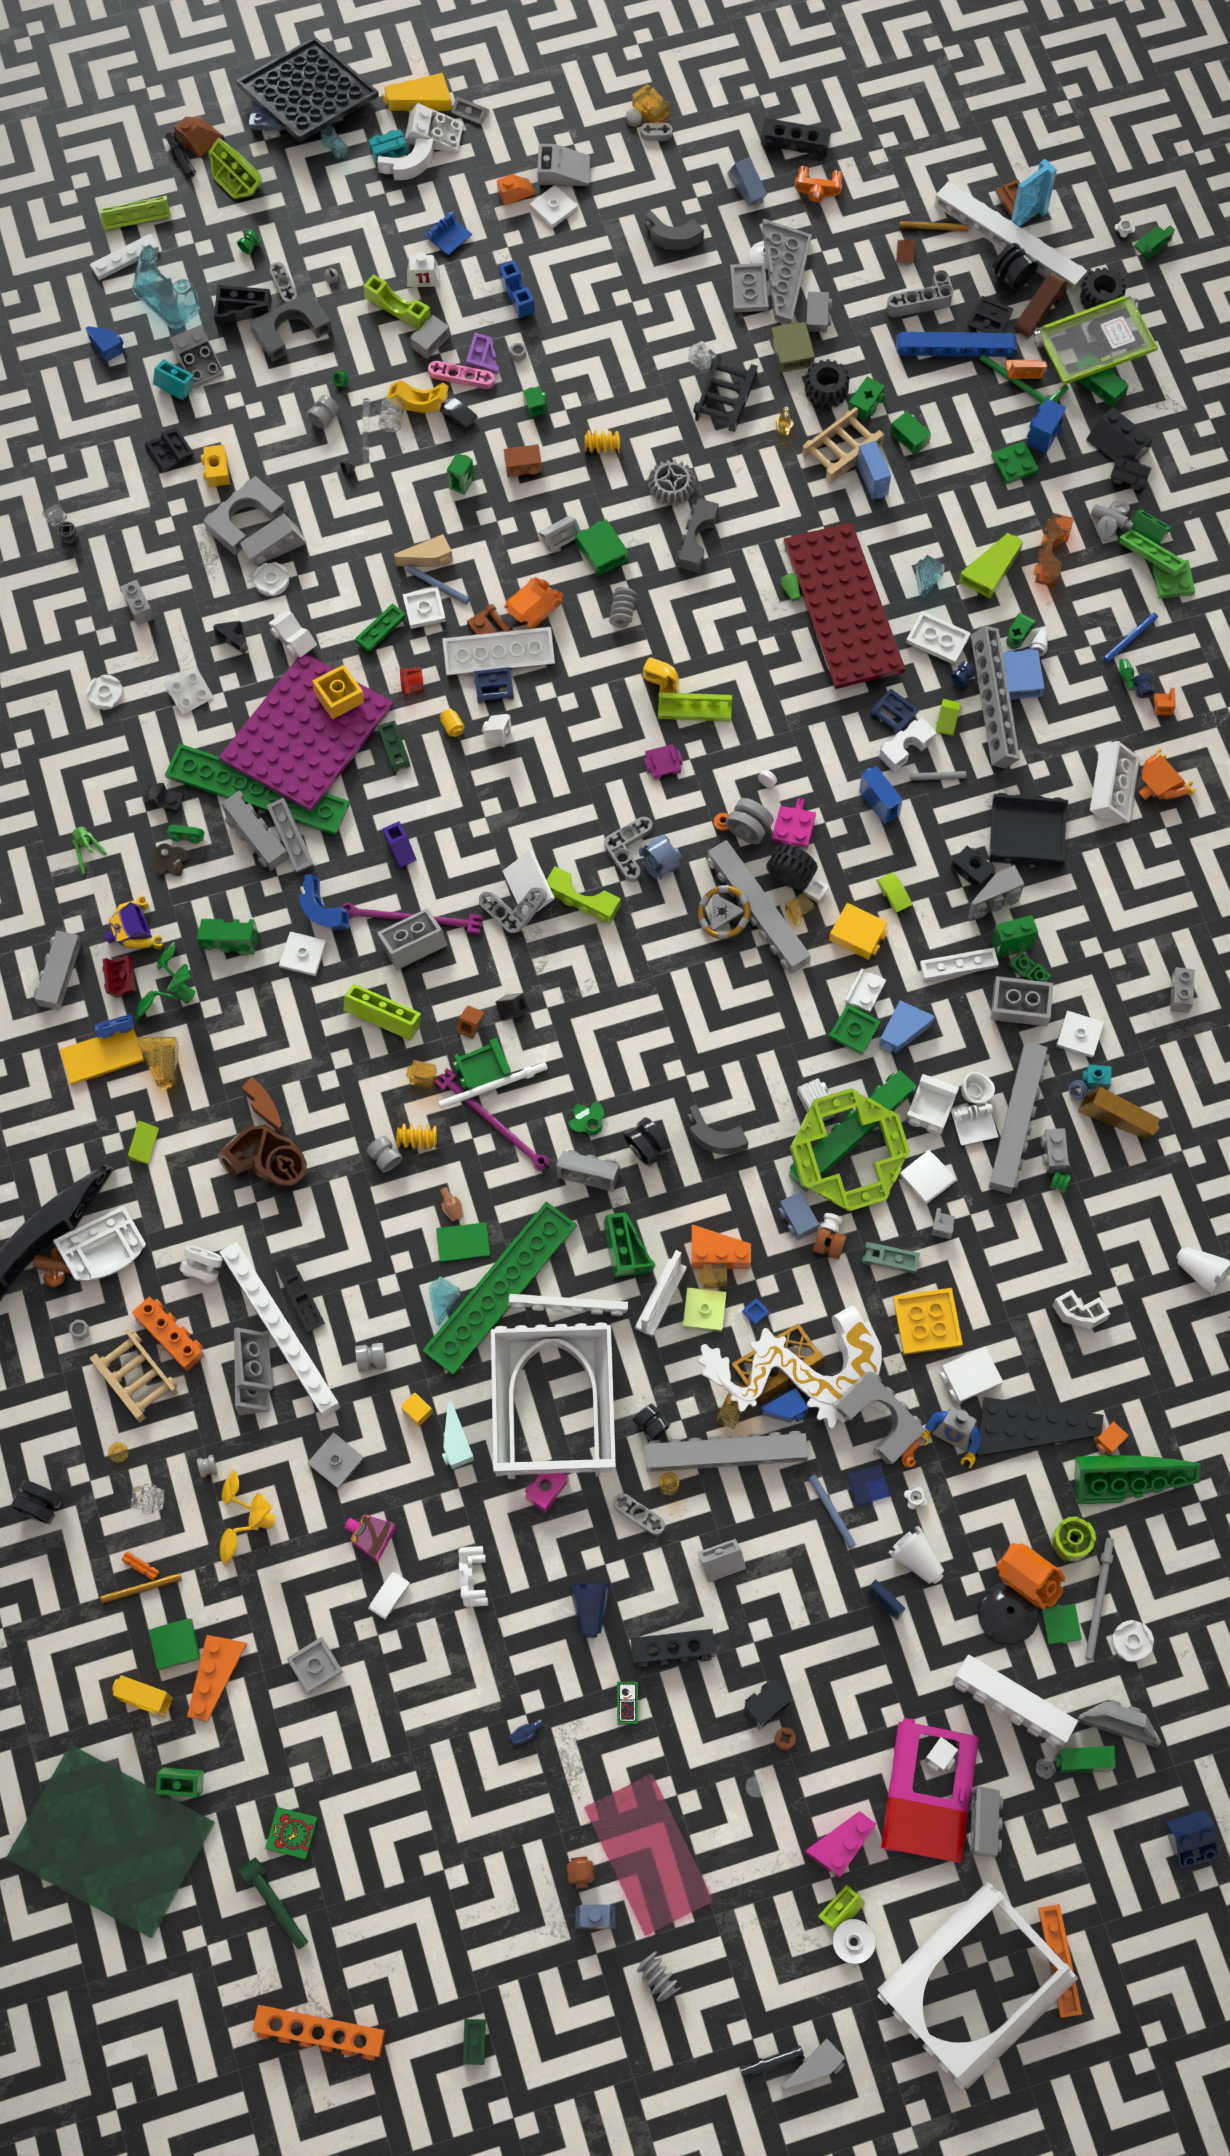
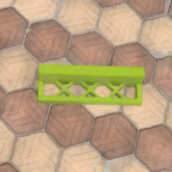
M167 196L100 209L104 230L171 217Z
M659 692L658 719L731 722L732 695Z

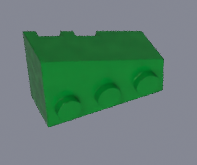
M627 1213L606 1215L603 1224L614 1278L652 1273L656 1264L648 1255L647 1249L639 1239L638 1233Z

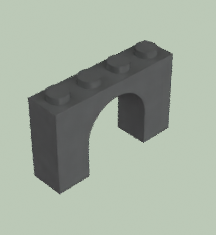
M310 291L299 295L291 301L285 302L280 307L272 309L268 313L256 317L253 321L249 322L252 334L271 362L287 355L285 343L277 333V329L285 321L295 319L305 322L317 339L332 331L330 319Z

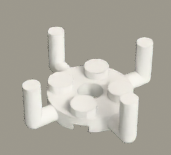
M483 1546L460 1548L458 1553L463 1604L465 1607L488 1606V1597L486 1598L485 1590H474V1573H472L474 1563H486L485 1555H483Z

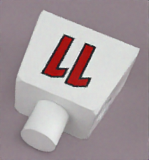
M419 252L416 256L409 257L407 287L440 286V270L433 255Z

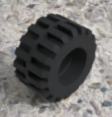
M1103 267L1101 270L1096 268L1095 271H1090L1089 275L1085 276L1080 293L1081 304L1084 305V309L1087 310L1125 296L1126 282H1124L1123 276L1120 277V273H1115L1114 269L1111 268L1107 270V268ZM1096 290H1105L1110 294H1101Z
M826 359V361L819 360V363L815 362L812 367H809L806 373L805 395L809 397L808 400L810 402H814L815 406L820 405V408L825 406L829 409L833 405L835 407L839 406V403L842 404L844 398H847L850 376L847 368H843L844 365L841 363L837 364L838 361L834 360L831 362L830 359ZM829 381L835 385L826 387L821 385L820 382Z
M789 844L777 845L766 864V869L774 879L787 887L798 890L808 887L818 869L816 861L808 853Z

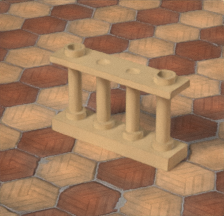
M856 407L851 411L845 412L842 418L803 445L802 457L806 458L812 454L826 467V480L830 484L857 464L860 445L873 441L877 442L878 447L883 444L884 434L880 430L875 434H871L857 420L858 409ZM851 424L866 440L858 444L844 428ZM838 434L853 450L848 454L844 453L831 438ZM825 444L840 460L835 464L831 463L817 449Z
M127 1329L125 1331L129 1337L127 1341L106 1357L102 1356L99 1358L97 1354H94L90 1357V1360L140 1423L146 1419L143 1414L145 1408L169 1389L174 1395L178 1394L175 1389L177 1384L171 1376L166 1378L140 1345L142 1340L137 1333L134 1332L132 1334ZM135 1345L141 1354L119 1371L111 1373L108 1370L110 1363ZM147 1360L153 1368L132 1385L123 1388L119 1384L122 1381L121 1378ZM156 1375H159L164 1384L140 1403L139 1401L134 1403L131 1399L134 1396L133 1393Z

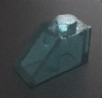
M926 555L923 560L920 559L915 567L917 569L916 581L922 600L926 598L943 576L945 569L944 564L929 555Z
M439 1277L437 1281L434 1280L429 1287L434 1318L438 1326H440L461 1294L460 1288L442 1277Z

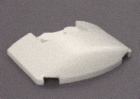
M124 1206L53 1240L73 1278L77 1281L100 1279L122 1270L133 1262L140 1254L142 1248L144 1249L146 1246Z

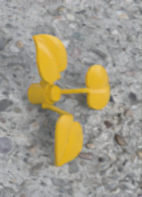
M231 1470L223 1485L222 1500L225 1504H229L232 1500L250 1509L251 1512L248 1527L235 1528L233 1531L228 1528L221 1538L220 1557L225 1566H228L227 1564L236 1550L237 1532L258 1530L259 1527L271 1529L275 1521V1515L269 1513L273 1507L267 1502L263 1494L257 1493L251 1505L236 1498L235 1495L239 1489V1479L235 1470Z

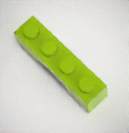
M374 274L363 286L366 300L418 330L426 320L431 318L429 306L417 299L409 302L400 298L386 281Z
M554 866L547 878V883L554 898L562 900L567 906L578 908L579 911L586 915L591 914L602 923L607 922L611 924L621 907V898L605 890L595 896L581 895L572 887L571 874Z

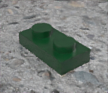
M464 2019L463 2065H485L486 2019Z

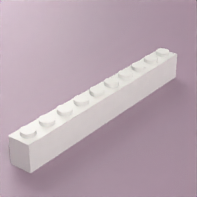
M948 181L936 194L934 204L936 207L962 224H968L970 229L1003 250L1012 243H1018L1025 250L1026 254H1030L1038 261V273L1047 277L1052 272L1066 280V291L1072 295L1083 284L1087 275V270L1084 267L1074 263L1067 256L1060 254L1053 247L1043 243L1039 238L1034 237L1025 229L1015 225L1011 220L1001 216L997 211L987 207L985 203L973 198L971 194H967L957 185H953Z
M235 1242L221 1250L220 1254L323 1419L340 1409L338 1401L238 1243Z

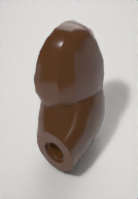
M267 1125L248 1127L235 1136L218 1153L221 1165L230 1175L237 1176L252 1169L259 1178L278 1186L288 1187L295 1185L302 1180L307 1168V1162L299 1147L289 1138L277 1134Z

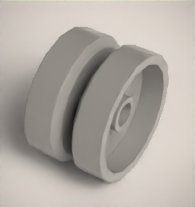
M741 798L734 807V811L726 819L728 829L738 838L751 844H759L765 836V831L769 830L774 822L772 814L764 806L748 798Z

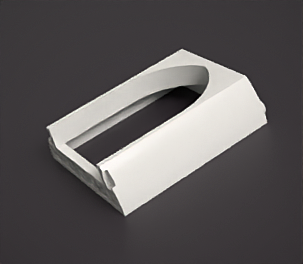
M579 1323L567 1327L566 1324H557L555 1327L536 1325L535 1328H527V1326L519 1325L511 1329H507L506 1326H497L495 1329H491L494 1472L499 1476L508 1475V1479H515V1475L596 1472V1476H602L603 1472L613 1471L616 1464L611 1325L596 1323L595 1326H587V1324ZM553 1345L573 1355L581 1363L590 1379L593 1390L595 1460L515 1462V1385L521 1370L528 1360L546 1347Z
M986 1882L877 1989L880 1992L877 1996L885 2005L888 2003L892 2005L895 2009L892 2013L901 2023L905 2020L910 2025L907 2030L916 2040L920 2037L925 2042L922 2046L931 2056L937 2055L940 2059L937 2063L946 2073L951 2071L956 2076L953 2081L962 2090L964 2087L968 2089L1078 1978L1071 1971V1968L1054 1953L1004 1899V1896L992 1884ZM998 1905L1051 1962L1057 1971L1004 2024L991 2034L975 2041L959 2043L936 2038L929 2034L923 2016V1995L928 1978L937 1963L980 1920Z

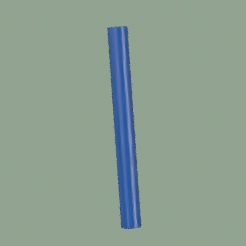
M1153 612L1103 657L1106 662L1111 661L1158 618V615Z

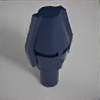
M539 1719L532 1724L522 1725L508 1738L514 1746L531 1740L535 1736L536 1731L542 1728L544 1724Z

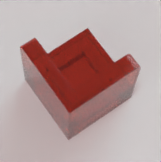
M421 667L400 669L402 694L424 691Z

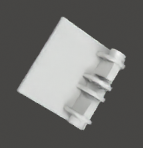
M196 666L164 683L168 694L171 695L182 715L214 698Z
M988 1102L951 1110L961 1146L998 1138L991 1113L993 1108Z

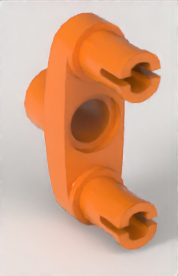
M803 166L799 167L794 187L797 191L808 194L812 202H821L824 197L837 196L841 193L843 177L841 171L838 172V176L837 170L833 171L832 179L825 180L808 178L809 168L805 166L803 171Z

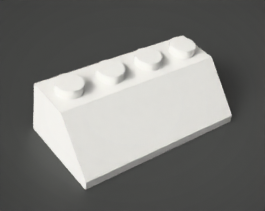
M1119 741L1100 745L1090 811L1101 819L1130 823L1140 757Z

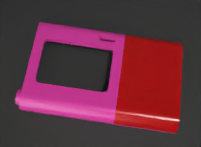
M903 1718V1722H898L881 1842L882 1850L905 1852L956 1862L958 1864L963 1863L979 1742L978 1736L915 1724V1720ZM921 1734L954 1740L959 1744L951 1799L919 1794L912 1790L918 1743Z

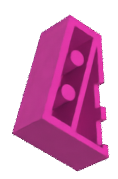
M859 1811L808 1848L805 1854L839 1879L876 1826V1823Z

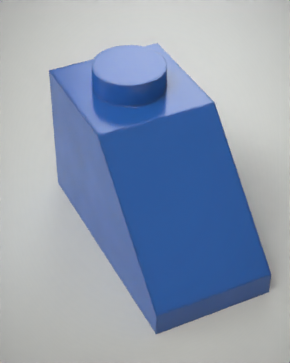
M90 326L85 328L89 340L106 362L124 352L122 346L124 342L120 335L116 336L113 330Z
M796 1388L761 1407L763 1416L789 1423L794 1420L796 1422L801 1421L808 1412V1407Z

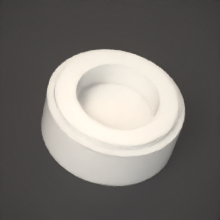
M762 770L758 775L761 784L768 788H772L777 782L776 776L771 771Z

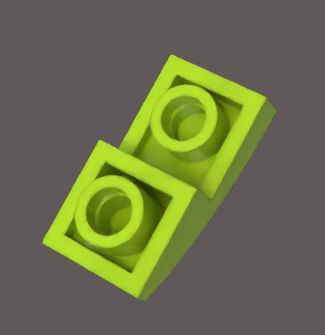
M894 872L876 880L883 896H887L894 913L913 905L905 888Z

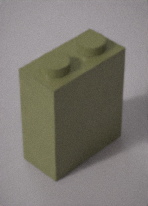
M797 322L791 325H780L771 328V341L780 373L812 367L815 356L806 322Z

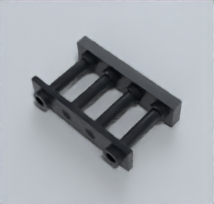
M718 354L716 360H712L710 366L711 373L699 403L696 402L694 405L693 413H695V421H699L702 413L726 420V423H729L728 430L735 432L756 380L758 366L751 364L749 370L746 371L721 364V355ZM718 371L741 377L745 381L743 384L737 385L717 379L716 376ZM715 385L738 392L739 396L738 398L731 399L711 393L710 391L712 386ZM707 399L732 406L733 411L728 414L704 406Z

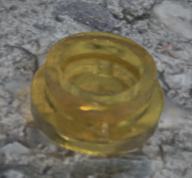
M122 1442L113 1443L108 1450L109 1458L114 1462L124 1461L129 1453L127 1446ZM116 1449H121L119 1455H115Z

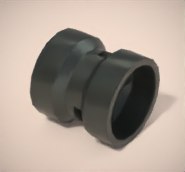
M69 521L59 524L57 531L61 542L66 546L76 544L78 534L74 524Z

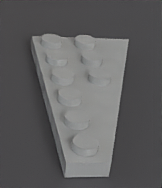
M763 219L762 229L774 318L791 324L812 235Z

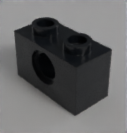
M968 845L953 859L951 869L978 891L994 876L996 869L991 861L982 858L976 849H971ZM971 865H976L978 868L973 869Z

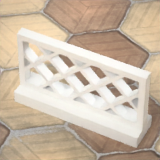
M676 1250L672 1259L668 1260L635 1326L636 1330L651 1337L654 1336L687 1269V1266L681 1264V1252Z

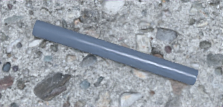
M411 565L407 566V572L434 587H438L439 590L457 600L468 604L469 597Z
M812 1475L808 1478L848 1547H854L856 1545L854 1539L816 1475Z

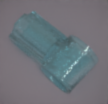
M329 125L320 130L323 146L329 148L337 158H345L350 150L336 134L335 128Z

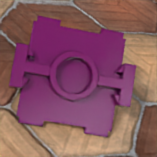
M673 744L645 751L644 765L647 774L652 773L654 780L664 775L681 773L680 765L683 764L679 749L675 751Z

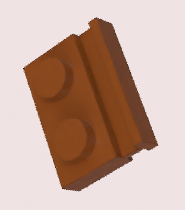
M1019 180L1007 183L1001 188H996V194L1011 218L1018 185L1020 184Z

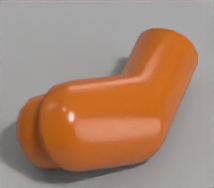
M917 1440L901 1454L902 1464L907 1468L913 1467L916 1463L913 1452L921 1446Z

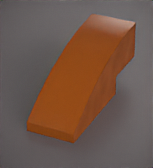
M251 1077L242 1086V1090L253 1101L251 1104L253 1112L282 1134L284 1130L272 1099L261 1084Z

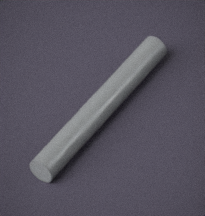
M966 771L910 773L911 781L966 779Z

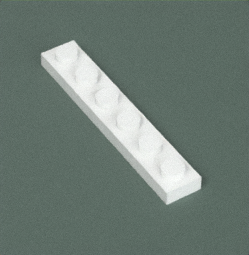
M509 1294L508 1306H512L513 1309L532 1307V1310L542 1311L544 1308H552L554 1312H563L564 1309L571 1310L572 1313L591 1311V1314L595 1315L611 1312L613 1316H622L628 1310V1302L519 1294Z

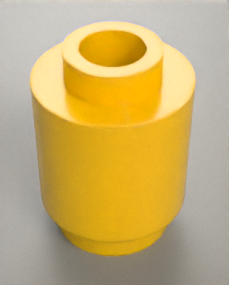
M447 709L440 714V722L449 736L457 737L463 733L465 726L455 711Z

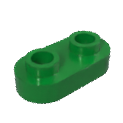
M170 825L167 829V836L172 841L185 840L197 844L204 839L205 832L200 828Z

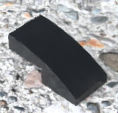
M451 396L441 404L440 412L451 417L455 424L467 428L478 418L470 408Z

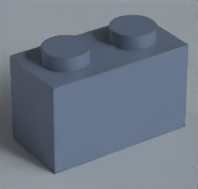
M801 1191L780 1201L778 1212L781 1218L786 1219L788 1222L787 1228L791 1236L795 1235L796 1239L799 1240L818 1231L819 1223Z

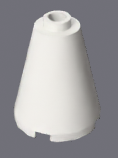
M1190 1247L1182 1248L1177 1254L1178 1264L1209 1294L1216 1296L1227 1282L1225 1280L1227 1275H1230V1260Z
M917 1526L914 1528L916 1532L912 1534L909 1531L893 1546L895 1551L890 1550L889 1554L927 1583L933 1582L936 1584L943 1578L942 1573L944 1569L923 1530Z

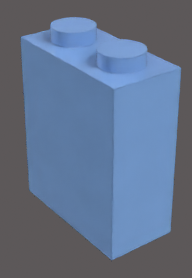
M876 441L860 445L857 457L858 470L871 499L883 498L889 494L890 471Z
M1025 649L1023 651H1006L1003 653L1010 700L1042 697L1045 688L1038 650Z

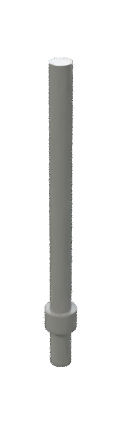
M1106 1538L1104 1553H1101L1100 1558L1102 1564L1085 1659L1093 1660L1109 1566L1113 1561L1112 1549L1114 1539Z

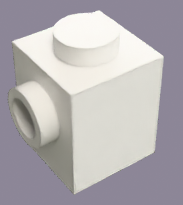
M940 1737L925 1758L928 1762L927 1766L935 1772L938 1770L942 1772L945 1768L949 1770L956 1761L953 1759V1756L958 1749Z

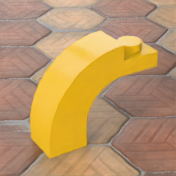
M399 380L390 385L386 400L407 411L432 413L439 411L441 403L447 399L449 386L442 383L432 389L421 390Z

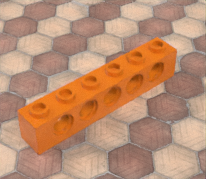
M262 2005L257 2007L252 2032L257 2033L258 2038L269 2040L271 2035L278 2037V2042L290 2044L291 2040L299 2041V2046L311 2048L312 2044L320 2045V2050L332 2052L333 2048L341 2049V2054L353 2056L354 2052L361 2053L363 2059L373 2061L375 2056L381 2057L386 2032L377 2028ZM279 2018L282 2021V2028L279 2031H274L271 2024L273 2020ZM301 2023L303 2025V2032L296 2036L293 2034L292 2028L294 2024ZM317 2027H322L324 2030V2036L320 2040H316L313 2036V2032ZM338 2031H343L345 2034V2040L341 2044H337L334 2040V2036ZM360 2035L366 2038V2045L363 2048H358L355 2045V2040Z

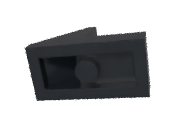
M241 621L220 623L213 626L215 636L243 654L248 650L246 638L239 634L243 630Z
M164 783L149 785L143 803L178 813L184 795L166 789Z

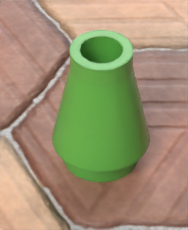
M794 573L783 576L781 578V585L791 601L794 602L801 599L797 576Z

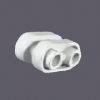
M186 1246L184 1256L188 1260H183L180 1266V1271L183 1272V1275L199 1278L206 1284L216 1282L219 1272L214 1267H221L222 1256L199 1247Z

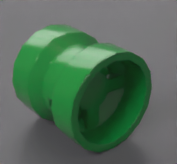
M249 229L245 232L244 237L237 241V245L241 251L250 254L254 250L253 247L258 246L261 242V239L257 233Z

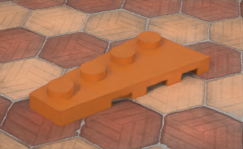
M210 1635L206 1636L188 1710V1718L209 1721L224 1688L230 1680L229 1678L234 1668H236L240 1656L247 1646L246 1642Z

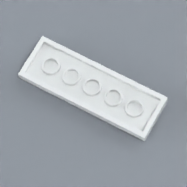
M551 627L442 638L446 675L474 673V671L506 667L513 669L555 664Z

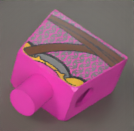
M363 1515L360 1522L349 1518L344 1529L353 1533L350 1540L356 1547L376 1562H379L396 1530V1526L391 1522Z

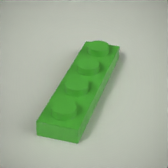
M1133 529L1119 537L1120 544L1173 576L1178 575L1187 566L1186 561Z

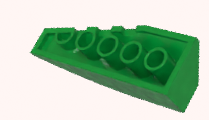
M1110 1455L1076 1457L1074 1475L1077 1503L1123 1502L1126 1498L1134 1496L1139 1498L1143 1497V1494L1150 1492L1160 1493L1163 1492V1489L1170 1487L1176 1489L1200 1482L1201 1464L1148 1456Z

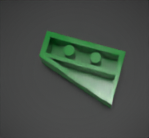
M201 919L197 936L199 947L205 950L219 949L225 953L233 951L245 956L249 954L255 955L259 937L255 919H249L248 923H239V919H233V922H224L223 919Z

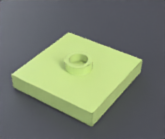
M687 1288L683 1327L722 1332L726 1292Z

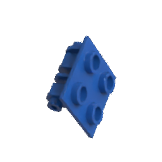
M448 212L443 219L436 222V225L429 228L428 232L424 234L428 240L447 255H450L472 235L471 232L455 220L456 215L453 212Z

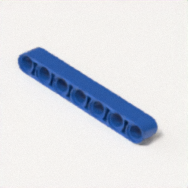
M900 332L896 336L897 353L903 356L981 357L984 354L987 357H1012L1017 353V339L1013 333Z

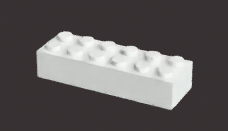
M969 1654L952 1681L958 1690L964 1693L968 1691L973 1694V1699L982 1704L986 1702L991 1705V1709L1000 1715L1004 1713L1010 1717L1009 1720L1018 1726L1020 1724L1028 1728L1027 1731L1036 1737L1042 1736L1046 1739L1045 1742L1054 1748H1057V1746L1061 1748L1068 1741L1078 1723V1720Z

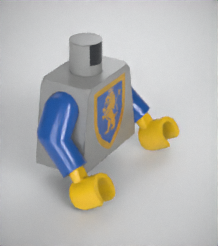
M950 1407L947 1412L940 1411L932 1415L925 1426V1431L917 1438V1441L920 1437H925L924 1445H927L930 1433L932 1432L933 1435L966 1452L968 1451L961 1460V1465L966 1460H969L971 1463L969 1468H971L976 1461L974 1454L978 1451L982 1436L976 1427L977 1420L969 1416L965 1410L959 1411Z

